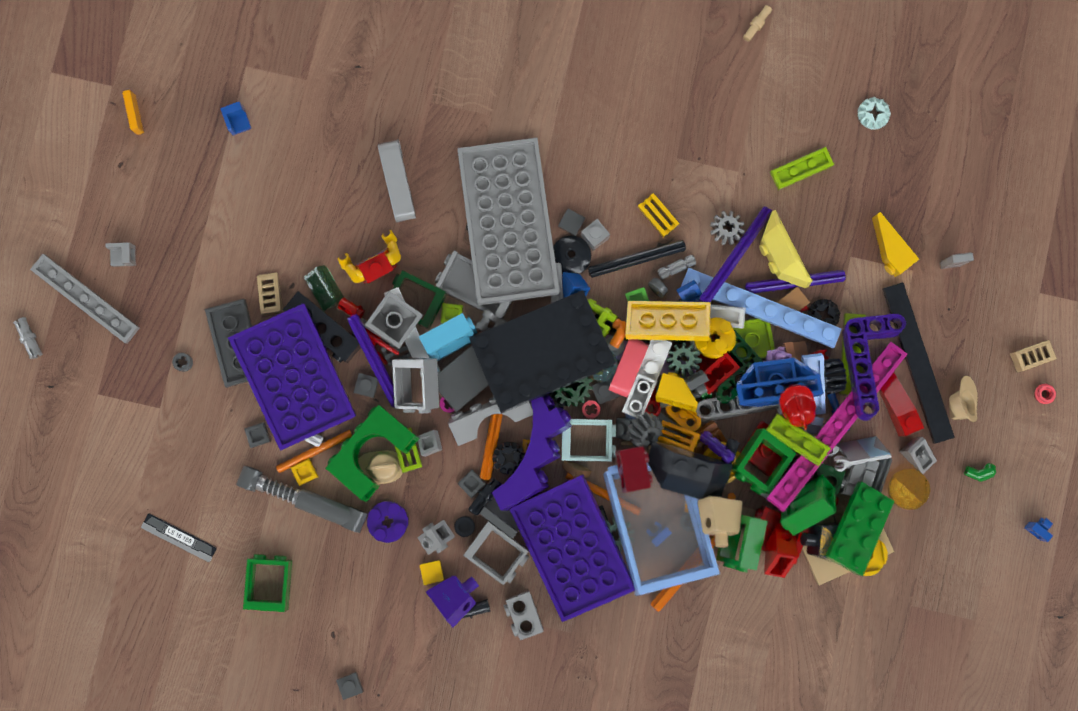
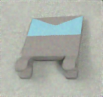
M875 436L837 443L827 456L831 457L839 451L842 453L843 456L834 457L836 463L841 462L840 465H835L834 468L841 472L851 465L891 458V453Z

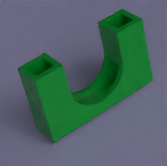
M380 405L369 411L368 418L364 423H360L355 428L354 435L343 442L341 445L342 449L337 455L335 454L329 459L328 466L325 468L359 499L365 502L370 499L380 486L360 467L359 452L364 443L375 437H384L400 451L407 454L420 439Z

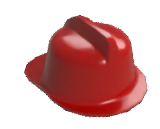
M791 386L779 398L783 416L792 426L803 427L804 430H807V425L814 421L816 415L813 393L806 386Z

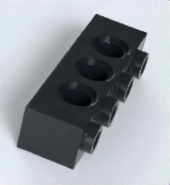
M298 291L282 310L286 312L305 303L316 328L320 324H325L327 327L325 333L319 334L325 348L327 349L328 347L334 352L331 356L338 362L344 361L349 363L361 348L358 340ZM335 337L342 338V344L339 347L333 346L332 342Z

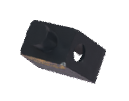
M839 523L814 524L809 527V533H802L800 543L807 546V554L833 562L826 558L825 555Z

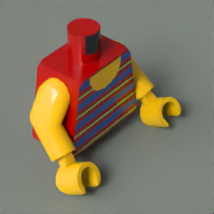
M389 230L390 234L387 237L384 234L381 236L388 248L356 265H353L347 253L345 254V259L340 260L339 257L337 258L341 268L347 272L353 282L368 284L393 271L398 266L397 263L400 261L401 255L396 243L397 238L392 230Z

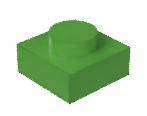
M645 287L625 294L627 301H649Z

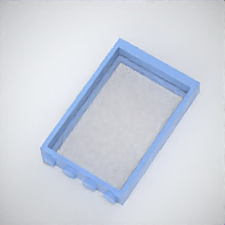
M648 463V471H651L653 477L651 488L622 493L617 465L607 468L608 471L603 474L628 570L635 588V596L720 574L710 537L702 531L698 507L699 499L661 489Z

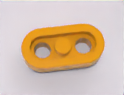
M673 406L665 407L667 415L678 426L694 432L700 428L701 418L697 416L696 412L679 408L678 412L672 411ZM692 420L694 425L688 426L687 421Z

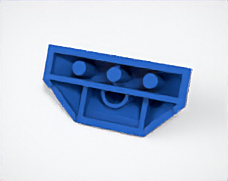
M796 358L753 363L736 384L739 406L761 407L780 404L779 398L787 388L795 385L806 386L813 393V397L823 395L820 373Z

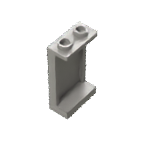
M455 250L452 255L448 254L444 262L446 267L443 273L439 272L435 279L436 287L483 312L488 310L495 316L504 319L512 301L478 305L472 260L458 254Z

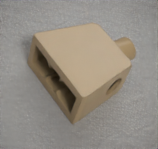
M712 496L698 500L703 533L715 535V547H728V536L736 535L740 532L742 501Z

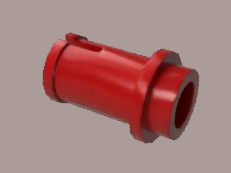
M345 297L341 299L337 307L350 316L357 314L360 319L365 313V310L362 309L363 306H357Z

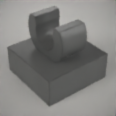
M702 369L684 379L689 389L693 390L696 388L700 396L708 392L703 383L709 381Z

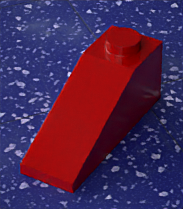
M893 372L879 392L898 436H907L924 429V426L915 406Z

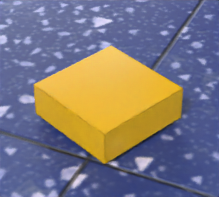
M311 459L290 467L299 486L319 477Z
M440 560L420 564L424 585L444 581Z

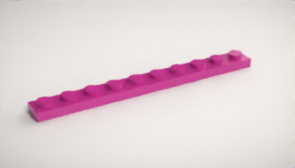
M892 342L887 345L872 364L877 392L907 355L906 352ZM859 386L861 392L868 393V389L865 386ZM852 391L815 437L831 448L823 461L858 418ZM800 455L767 497V500L784 512L819 466Z

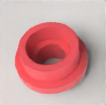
M1041 384L1035 389L1034 396L1039 403L1050 404L1056 397V391L1049 384ZM1043 390L1047 392L1046 398L1042 396Z

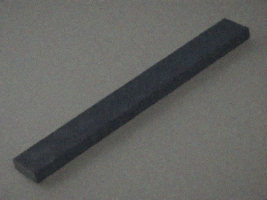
M904 283L883 288L890 314H900L906 321V326L898 335L902 350L907 353L905 360L933 444L953 439L955 436ZM894 323L895 329H898V325Z

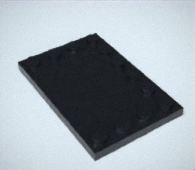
M583 290L469 338L501 414L616 365Z

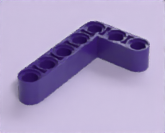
M900 314L853 318L846 323L842 330L857 417L863 421L871 420L879 411L867 340L898 336L906 326L905 318ZM890 322L896 323L898 329L892 328ZM869 325H875L878 331L871 330ZM849 327H855L858 333H852ZM852 346L859 347L861 353L854 352ZM856 366L863 367L865 373H859L856 370ZM859 386H865L868 389V393L861 392ZM864 405L869 406L871 408V414H868L863 410Z

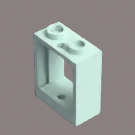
M571 419V425L606 426V456L570 455L571 428L562 432V460L612 462V457H615L616 445H612V437H616V425H612V420Z

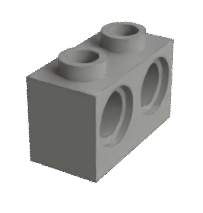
M530 590L506 599L507 604L504 605L507 617L511 616L514 624H511V628L515 637L519 636V639L523 640L544 632ZM518 600L523 601L525 604V609L522 611H516L513 607V604ZM525 620L532 623V628L529 631H524L520 626Z

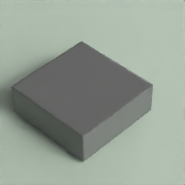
M568 208L558 227L576 236L585 221V217Z
M265 422L244 429L250 448L271 442Z
M473 470L457 483L471 498L486 485Z

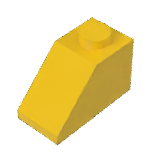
M673 372L662 374L656 401L696 412L698 403L684 379Z

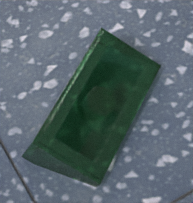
M325 265L317 266L304 276L323 312L335 306L344 298Z

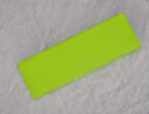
M824 147L770 171V174L777 189L780 190L834 166V163L827 148Z
M778 413L766 429L785 445L817 466L821 464L831 449L801 428L792 426L787 419Z

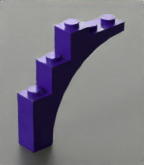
M544 395L531 401L533 428L525 456L512 476L492 492L501 511H508L510 508L549 488L547 483L548 477L540 469L561 457L558 452L560 451L559 446L552 438L572 427L569 413L562 408H553L555 403L550 396Z

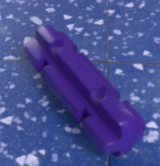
M705 431L700 435V441L708 445V448L717 456L722 457L721 459L724 462L730 463L735 458L734 453L730 449H726L727 447L717 438L712 437L713 435L710 432Z

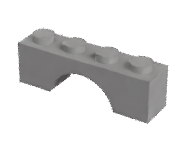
M494 397L490 398L486 404L478 403L471 406L469 411L464 413L459 411L451 415L448 425L458 446L477 439L478 427L486 417L493 414H501ZM528 402L502 414L517 422L533 415L532 404Z

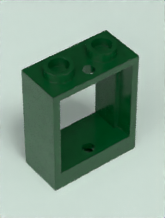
M402 270L400 274H396L392 282L394 285L393 289H401L405 279L436 293L423 320L420 319L417 325L430 330L447 293Z

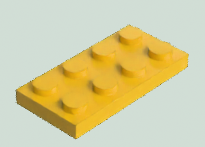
M628 301L626 339L709 341L710 302Z

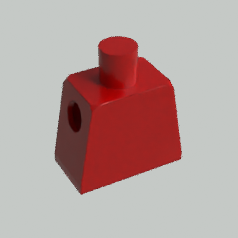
M776 524L773 533L766 542L764 574L785 578L798 559L796 535L793 536L781 524Z

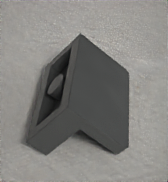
M493 496L491 498L492 501H489L479 514L513 539L519 531L510 510H500Z

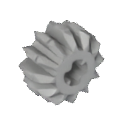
M725 211L721 212V217L715 215L714 220L716 222L710 223V226L715 229L711 230L710 234H717L714 239L716 242L721 238V245H725L727 240L730 245H733L734 240L739 241L741 239L740 235L744 234L745 230L740 228L744 226V222H738L740 215L734 218L733 211H730L728 216ZM727 225V227H731L732 229L728 232V230H724L723 227Z

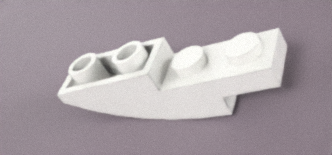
M666 340L650 341L622 412L638 418L639 414L641 416L644 414L671 348V342Z

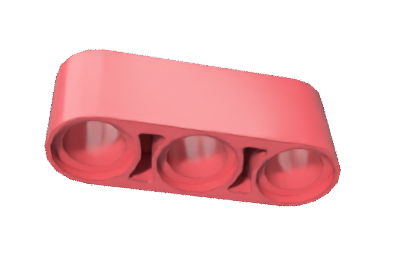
M628 339L609 386V391L628 398L649 343Z

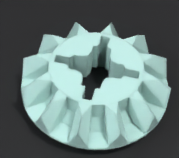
M876 97L866 99L858 109L860 122L869 129H879L885 126L891 114L889 105L883 99ZM874 106L876 111L881 113L876 116L875 121L873 114L867 113L872 111Z

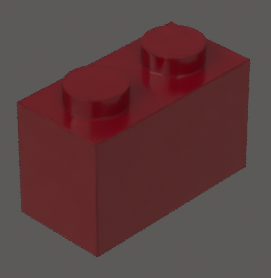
M642 446L615 451L622 493L651 488L653 477L651 471H648L647 463H649L647 450H644Z

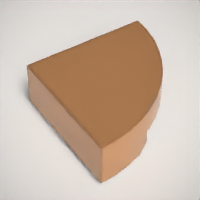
M564 461L562 466L573 477L584 475L585 478H589L592 472L586 467L570 461Z

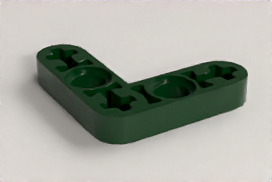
M735 329L734 332L738 344L727 353L741 368L717 388L716 398L722 403H728L737 396L736 376H743L753 363L763 362ZM736 349H745L746 357H739ZM751 357L752 359L746 364L745 361ZM732 386L734 389L724 397L722 395L723 390L725 391Z

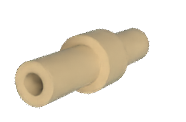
M766 5L761 13L754 17L750 23V28L743 36L746 41H750L757 30L759 31L763 27L765 19L772 11L771 7Z

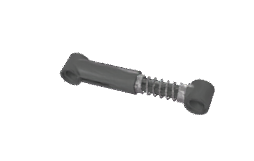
M246 465L243 466L236 483L237 486L253 492L256 490L262 493L266 491L267 494L276 495L278 499L282 498L283 501L292 502L297 509L339 524L348 530L357 533L361 532L368 513L338 503L306 489L295 490L292 489L293 487H287V484L284 486L282 482L279 484L277 480L274 482L271 478L269 480L268 477L263 476L262 471Z

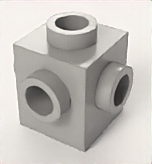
M442 520L435 526L433 523H430L422 529L424 533L417 538L429 555L435 550L437 553H440L448 547L446 543L455 536L446 522Z

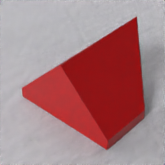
M701 353L697 356L702 359V362L697 364L700 367L699 370L702 369L709 381L703 383L709 395L740 369V366L728 353L723 354L720 358H708Z

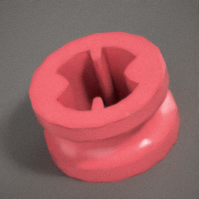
M589 400L583 404L582 413L586 418L594 419L600 413V406L596 401ZM595 405L596 414L591 413L588 415L586 413L588 410H585L586 406Z

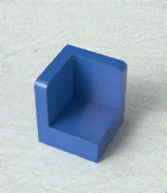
M240 102L220 108L228 131L233 136L251 129L244 106Z
M563 272V298L582 290L587 296L590 287L583 277L577 273Z

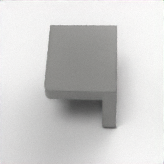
M129 242L105 244V248L110 250L111 266H136L135 245Z

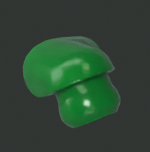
M988 463L981 470L967 466L964 475L983 482L996 475V466Z

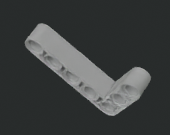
M738 395L732 401L725 403L730 407V410L727 412L720 409L722 402L717 398L700 401L696 410V414L701 418V422L777 409L778 414L783 416L780 404L744 408L739 406ZM706 407L709 409L710 414L702 415L699 409Z

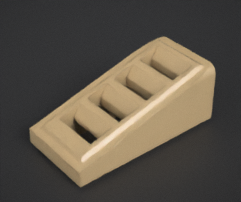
M278 273L258 275L257 282L261 315L283 313ZM273 279L274 283L263 284L264 280ZM274 287V291L264 292L265 288ZM275 295L273 299H265V296ZM276 302V306H266L268 303Z
M1049 340L1010 353L1017 372H1022L1056 359ZM1043 346L1046 347V350L1049 355L1048 358L1045 357L1044 351L1042 349ZM1038 348L1042 360L1038 359L1035 349ZM1029 351H1031L1035 362L1033 363L1028 353ZM1021 354L1025 355L1028 365H1025Z

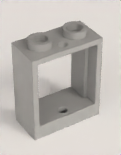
M437 358L392 359L395 409H403V413L416 412V410L419 413H431V409L439 408ZM410 368H421L423 402H412Z
M488 521L464 556L504 585L506 581L510 584L517 574L514 570L517 566L525 564L529 558L526 555L529 550ZM491 531H494L520 551V554L504 576L474 555Z

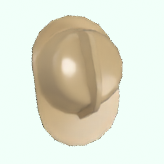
M963 376L960 390L949 398L950 418L953 420L969 419L972 422L977 420V389L974 381L969 376Z
M394 451L369 452L359 458L361 469L377 484L394 482L402 475L399 459Z

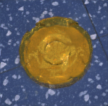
M914 469L900 470L889 480L888 495L899 508L905 510L918 509L929 499L930 484L920 471Z

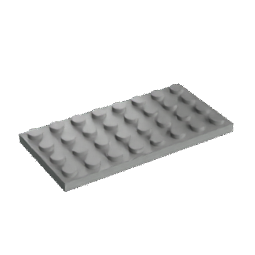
M531 138L457 148L478 305L560 294L538 139Z

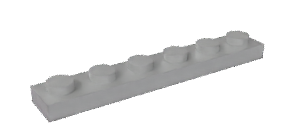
M42 254L30 269L124 343L128 344L140 329L135 323L47 255Z

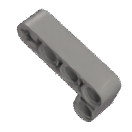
M399 139L379 143V155L395 221L397 223L415 219L416 214Z

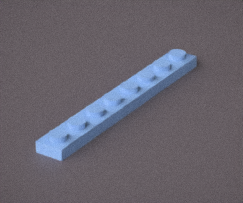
M688 268L681 287L695 280L703 294L713 277ZM724 282L712 299L725 306L745 307V314L830 348L835 347L842 328Z

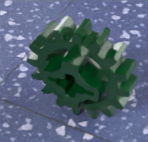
M587 377L574 383L570 388L563 387L556 390L552 398H558L557 403H564V406L568 407L571 404L576 407L578 402L585 403L584 396L590 397L588 390H593V387L589 386L593 379ZM561 391L566 392V396H568V398L565 397V396L561 393Z

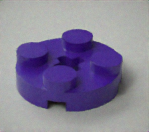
M385 501L375 505L370 510L367 518V527L370 534L377 541L385 543L399 540L409 525L406 510L392 501ZM385 516H388L389 519L393 518L394 522L391 523L390 528H387V525L382 523L385 520Z

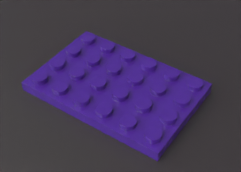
M305 303L228 337L280 451L357 416Z
M580 475L509 509L562 622L635 591L629 570L584 475Z

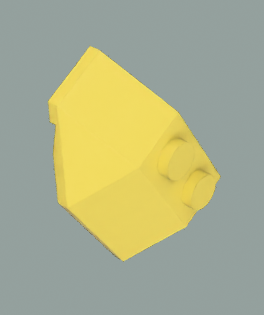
M774 210L771 212L759 245L760 251L763 256H767L769 269L773 274H776L778 279L807 288L810 286L812 279L777 211Z

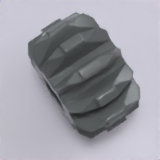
M645 412L642 416L639 414L638 418L632 419L633 423L628 425L629 430L627 434L637 447L643 446L646 448L648 445L651 446L652 441H658V437L663 435L662 430L664 427L653 413Z

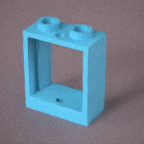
M462 313L422 334L419 338L429 357L437 358V361L471 344L469 338L478 332L470 317L466 319Z

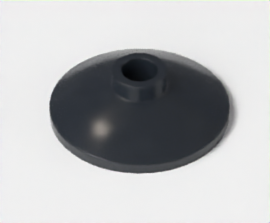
M569 235L560 238L554 244L555 263L561 264L562 274L563 272L580 274L587 269L591 261V249L584 239ZM569 251L575 252V256L573 258H570L568 256Z

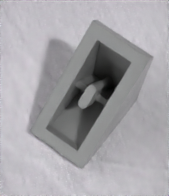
M923 437L913 438L899 451L922 475L937 461Z

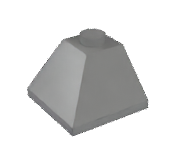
M388 291L364 327L399 349L423 314Z

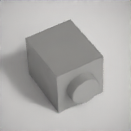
M598 219L581 231V237L593 251L610 237L609 232Z

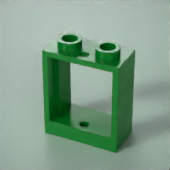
M757 429L734 462L731 471L735 473L734 477L743 483L745 481L751 485L750 489L759 495L761 493L770 494L797 453L767 430ZM761 442L782 458L765 484L744 469Z
M823 474L805 484L784 512L781 511L780 522L783 528L789 530L794 536L836 513L835 487Z
M741 515L739 534L728 536V547H718L716 560L724 562V567L748 573V569L757 571L767 521ZM746 524L739 559L736 560L742 525Z
M254 554L253 558H248L243 609L274 612L288 611L293 560H287V556L279 555L274 556V559H267L264 554ZM256 564L285 566L282 601L253 599Z

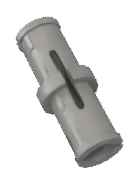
M26 317L19 318V322L15 320L13 324L20 335L19 341L24 344L29 358L35 359L38 358V355H43L36 341L37 336L35 333H32Z

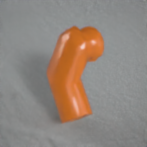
M621 319L614 321L612 326L617 331L609 343L617 349L624 340L626 333V322L624 320L621 321Z

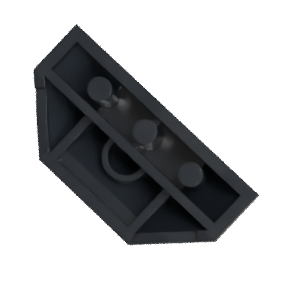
M652 441L648 454V464L661 489L697 499H703L726 485L733 467L731 462L726 463L717 458Z

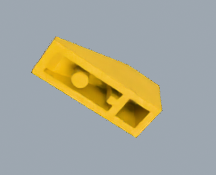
M879 212L872 220L882 262L885 264V270L890 275L897 277L917 262L919 258L883 214Z

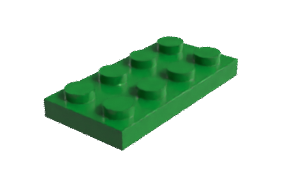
M857 482L825 557L852 573L863 576L895 501L864 482Z

